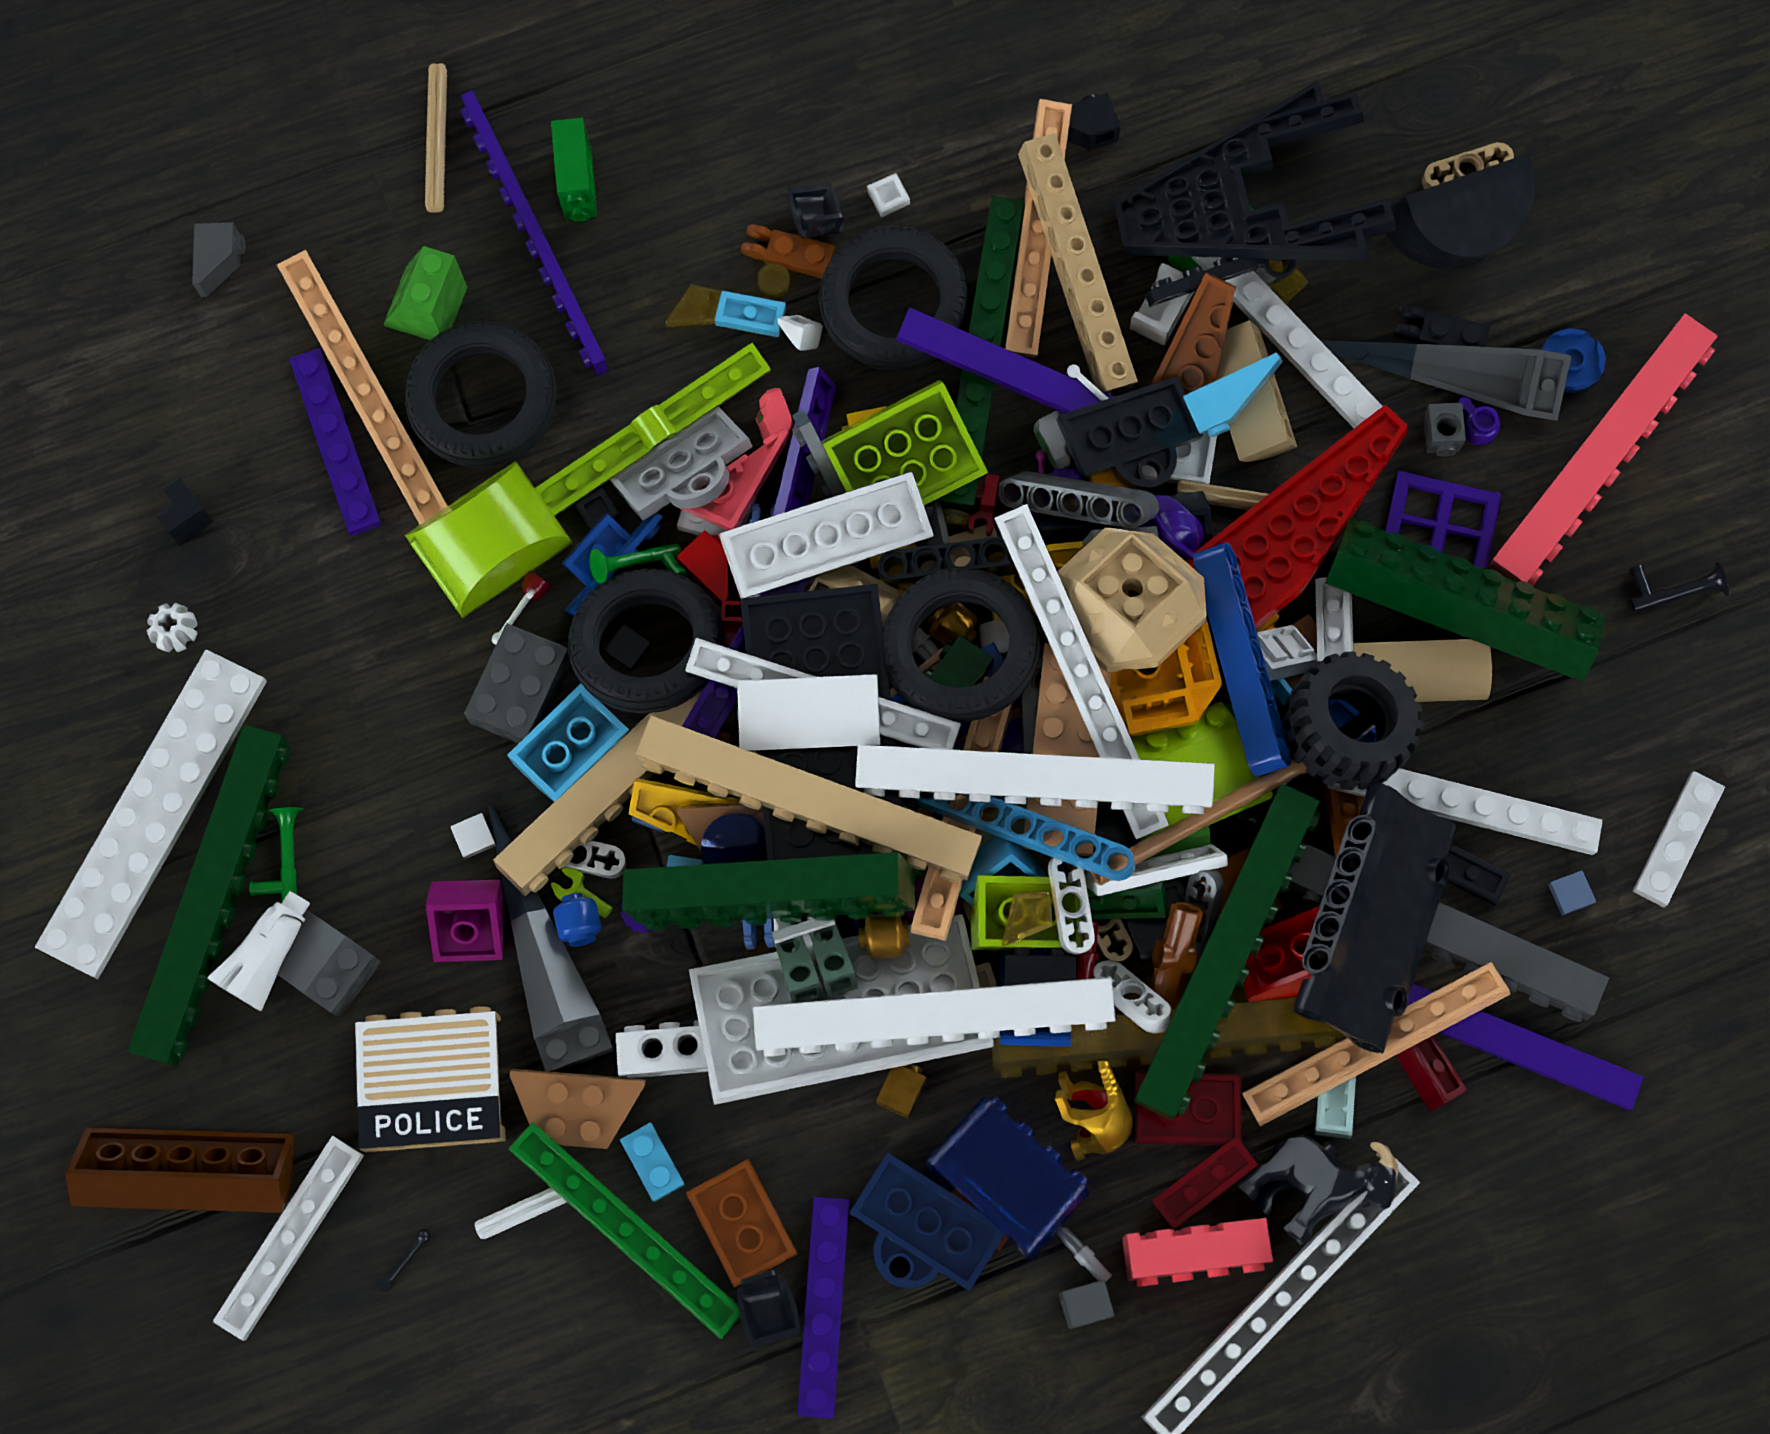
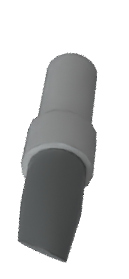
M1068 1228L1058 1230L1059 1237L1075 1255L1074 1258L1081 1266L1084 1265L1098 1282L1102 1280L1106 1282L1112 1276L1094 1256L1095 1253L1087 1245L1085 1246Z

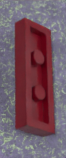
M1234 1136L1151 1201L1174 1230L1258 1164L1237 1136Z

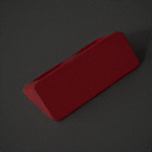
M1434 1035L1395 1055L1428 1110L1433 1111L1467 1091Z

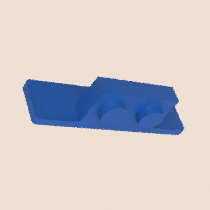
M659 512L651 515L642 521L630 535L612 517L605 514L561 563L585 585L564 611L568 615L574 616L585 597L601 584L594 579L590 570L589 557L593 549H599L604 556L609 557L639 552L636 547L643 539L648 541L660 529L657 523L663 516ZM616 570L608 573L606 580L616 576L614 573Z

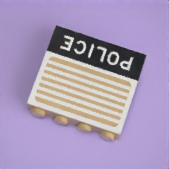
M491 1007L470 1008V1013L456 1014V1010L444 1009L435 1011V1016L421 1017L420 1012H406L400 1014V1019L387 1020L386 1015H370L366 1017V1022H355L359 1150L378 1152L506 1141L505 1127L501 1125L497 1043V1022L501 1021V1016L495 1011L491 1012Z

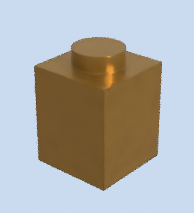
M915 1064L891 1068L876 1100L877 1105L909 1119L926 1082V1076L921 1075L923 1069Z

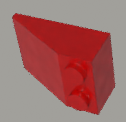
M1320 906L1260 931L1259 935L1264 937L1263 943L1256 957L1250 954L1244 965L1250 969L1243 984L1249 1002L1297 996L1302 980L1311 979L1312 976L1303 967L1302 958Z

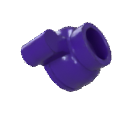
M1461 398L1458 403L1463 405L1465 438L1476 445H1487L1493 442L1500 429V420L1497 412L1487 406L1476 408L1469 398Z

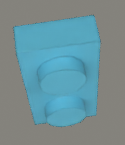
M722 291L715 317V325L779 337L781 327L777 321L778 318L784 316L786 304L784 302Z
M651 1122L620 1139L654 1203L685 1186Z

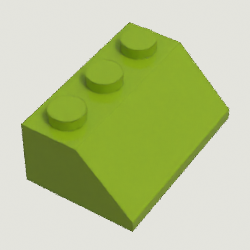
M977 876L971 910V950L1012 951V948H1033V951H1047V948L1063 949L1059 940L1049 877ZM1066 877V883L1063 885L1059 884L1060 890L1069 886L1077 887L1076 881L1069 884L1068 877ZM1066 893L1062 899L1063 908L1067 912L1076 913L1080 908V899L1073 893ZM1082 916L1072 920L1065 919L1066 925L1070 923L1074 925V934L1069 935V941L1076 942L1078 948H1080V942L1083 941V934H1078L1076 923L1083 922Z

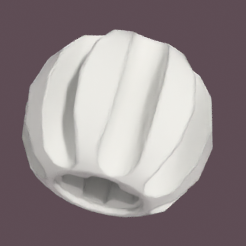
M167 603L158 606V613L155 615L150 613L147 624L151 626L146 630L150 641L156 643L158 649L170 652L173 648H175L176 652L187 649L185 646L186 642H194L197 636V631L193 629L198 625L194 613L188 612L187 607L174 603L171 608Z

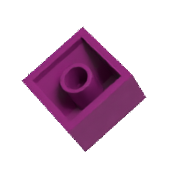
M500 880L431 882L426 901V912L434 962L503 960L504 907Z

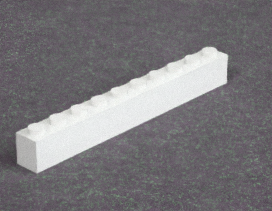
M858 745L855 787L864 789L865 794L885 797V790L899 791V797L920 798V792L934 793V799L955 800V794L969 795V801L990 802L991 796H1004L1005 803L1026 804V798H1040V805L1061 806L1062 800H1076V807L1097 808V802H1111V809L1133 810V804H1147V811L1168 812V806H1183L1182 813L1204 814V808H1211L1213 804L1214 764Z
M1109 977L753 1006L756 1050H764V1056L786 1055L785 1048L800 1047V1053L822 1052L821 1045L835 1044L836 1051L857 1049V1042L871 1041L872 1048L893 1046L892 1039L907 1038V1045L929 1043L928 1036L940 1035L943 1036V1042L964 1040L965 1033L977 1032L979 1039L999 1038L1000 1031L1014 1030V1036L1035 1035V1028L1050 1027V1033L1071 1032V1025L1085 1024L1086 1030L1107 1029V1022L1115 1021L1112 979Z
M1397 1159L1398 1183L1391 1206L1384 1210L1376 1205H1371L1364 1209L1361 1203L1367 1194L1366 1191L1338 1211L1141 1416L1157 1434H1181L1418 1186L1420 1182Z

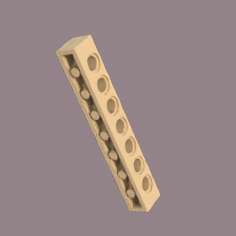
M1056 133L1025 141L1018 155L1094 385L1099 390L1110 395L1129 391L1138 381Z

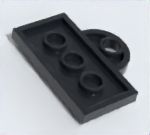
M1178 376L1059 415L1056 421L1082 480L1112 470L1115 477L1126 487L1142 491H1152L1161 487L1172 476L1177 464L1175 448L1198 441L1203 436V434L1199 433L1183 398L1186 394ZM1148 465L1153 467L1157 472V479L1149 480L1145 478L1142 474V466Z

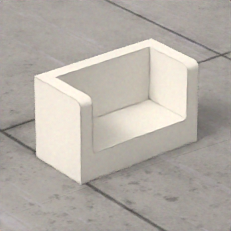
M1162 263L1159 267L1156 281L1170 277L1173 282L1184 278L1183 272ZM1194 292L1150 308L1147 299H1145L1139 311L1134 312L1130 329L1165 346Z

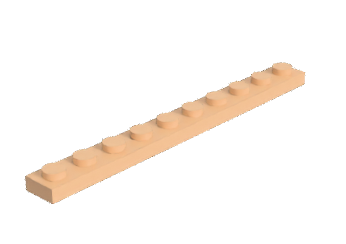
M304 250L277 264L418 523L422 524L446 508L447 504L307 251Z

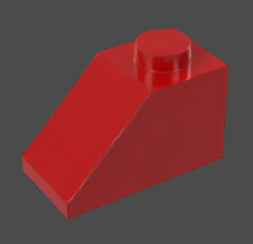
M704 530L676 558L682 568L687 571L688 576L717 605L722 607V600L730 601L731 569L719 535L716 534L712 537Z

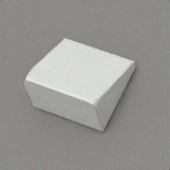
M800 315L778 318L777 323L798 350L804 351L818 348L823 328L820 323Z

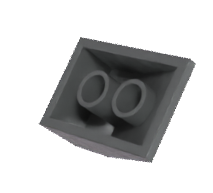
M306 909L302 915L306 920L304 923L301 922L299 932L285 956L277 975L326 1010L341 1018L381 964V961Z

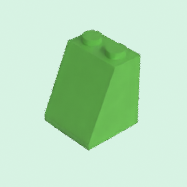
M423 246L405 268L385 318L384 326L427 340H432L441 332L451 328L468 288L455 256Z

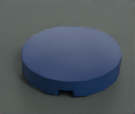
M1573 328L1559 330L1552 334L1541 348V350L1572 355L1564 389L1566 393L1574 394L1588 390L1597 383L1605 370L1606 356L1602 345L1598 340L1595 341L1590 337V334L1584 330Z

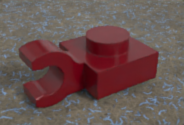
M986 474L984 485L978 484L975 504L980 505V510L969 518V533L973 534L975 525L981 522L987 525L986 536L990 537L992 535L1000 476Z

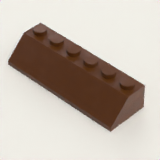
M85 1128L65 1172L71 1206L90 1208L283 1213L291 1190L295 1136L294 1134Z

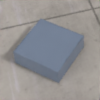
M1582 870L1548 884L1562 916L1596 903Z

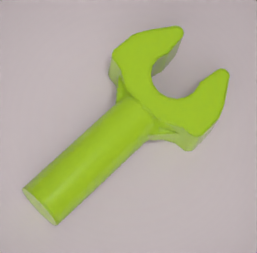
M562 868L564 875L573 880L571 888L563 889L560 885L554 882L551 883L554 894L560 901L566 895L582 893L583 898L595 900L598 913L603 918H606L613 908L584 888L583 880L585 877L577 869Z

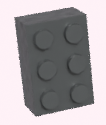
M506 623L464 712L470 724L519 744L547 717L571 665L568 648Z

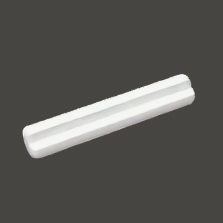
M549 1188L476 1221L475 1229L481 1239H487L566 1203V1201L552 1188Z

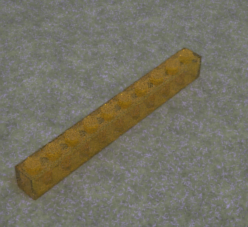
M1296 998L1234 1004L1227 1020L1222 1017L1220 1018L1215 1029L1221 1032L1213 1051L1206 1049L1205 1053H1210L1211 1058H1224L1232 1056L1231 1051L1245 1049L1246 1055L1266 1053V1047L1280 1046L1281 1052L1300 1050L1302 1049L1301 1044L1315 1043V1048H1329L1345 1035L1327 1024L1313 1021L1294 1013L1292 1009ZM1171 1010V1019L1175 1010ZM1122 1014L1115 1015V1021L1107 1022V1029L1086 1030L1085 1024L1071 1025L1070 1047L1000 1045V1037L993 1038V1047H991L993 1073H1001V1078H1015L1022 1076L1023 1070L1036 1069V1075L1057 1073V1067L1071 1066V1071L1073 1072L1091 1070L1092 1064H1097L1098 1061H1107L1110 1064V1068L1125 1067L1128 1060L1139 1059L1141 1060V1065H1150L1166 1030L1160 1033H1149L1128 1016Z

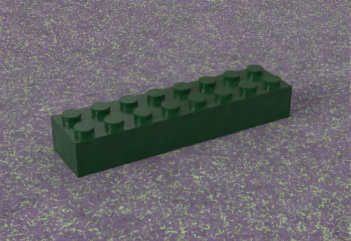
M1350 519L1336 550L1325 584L1584 682L1600 650L1606 615L1599 613L1595 608L1581 606L1567 601L1561 595L1549 594L1538 590L1527 582H1517L1509 579L1495 570L1483 569L1472 565L1466 559L1443 554L1432 546L1420 545L1406 540L1400 534L1388 533L1377 529L1366 521Z
M898 852L623 870L622 911L632 917L635 922L644 925L645 929L653 931L665 930L666 925L679 924L680 928L694 929L699 928L700 923L712 922L713 926L729 927L733 925V921L746 920L747 924L763 925L767 923V919L778 918L784 923H797L801 921V917L813 916L818 921L835 920V915L847 914L852 919H866L870 917V913L882 912L887 917L904 916V911H915V869Z

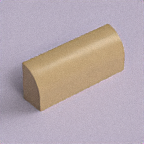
M1250 320L1227 329L1216 381L1268 357L1260 328ZM1273 373L1238 418L1228 424L1240 461H1260L1297 448Z
M1472 639L1353 643V652H1356L1357 657H1360L1362 653L1374 656L1375 661L1380 662L1383 659L1390 663V668L1394 672L1398 673L1400 671L1407 678L1404 682L1408 687L1413 686L1418 695L1414 699L1415 702L1488 700L1492 684L1491 648L1488 645Z

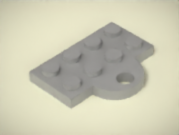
M717 406L610 478V481L619 494L644 521L670 502L679 508L692 509L706 505L716 499L724 491L729 481V470L726 465L753 446L749 438ZM708 485L705 489L698 491L700 487Z

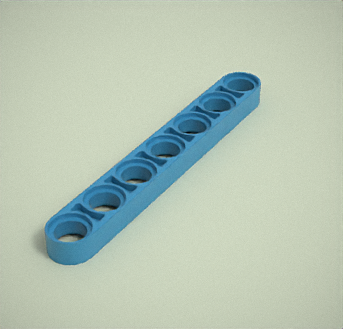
M955 794V796L963 795L968 798L967 805L961 810L951 809L949 807L951 800H936L934 796L930 798H914L917 805L924 809L1111 880H1126L1133 874L1135 869L1133 854L1127 847L1017 805L1005 803V801L991 796L990 802L969 801V795ZM988 807H995L1000 812L998 818L992 822H985L980 818L982 811ZM1019 819H1027L1031 822V828L1024 834H1016L1012 831V826ZM1050 831H1059L1063 834V840L1057 846H1048L1044 843V837ZM1091 843L1096 847L1095 853L1089 858H1080L1076 855L1079 845ZM1116 855H1123L1128 859V864L1123 870L1115 871L1108 866L1110 859Z

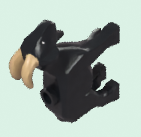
M1294 1136L1287 1139L1283 1144L1278 1142L1274 1147L1275 1155L1266 1164L1254 1168L1235 1185L1253 1202L1259 1196L1254 1205L1269 1219L1273 1216L1275 1202L1282 1193L1294 1188L1300 1195L1307 1200L1302 1210L1284 1227L1287 1234L1302 1245L1309 1241L1312 1236L1313 1227L1318 1221L1340 1211L1366 1191L1367 1194L1361 1203L1364 1209L1371 1205H1376L1383 1210L1389 1208L1397 1188L1398 1163L1388 1147L1379 1142H1372L1370 1144L1371 1148L1378 1152L1376 1154L1380 1158L1378 1163L1350 1166L1344 1165L1339 1161L1341 1155L1329 1143L1325 1142L1321 1146L1309 1136Z

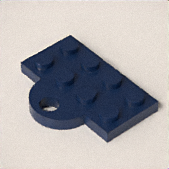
M888 1152L850 1211V1214L879 1232L874 1244L875 1264L881 1275L888 1282L902 1288H917L926 1285L941 1272L970 1291L1008 1230ZM899 1256L906 1258L910 1263V1272L904 1278H897L890 1271L891 1261Z

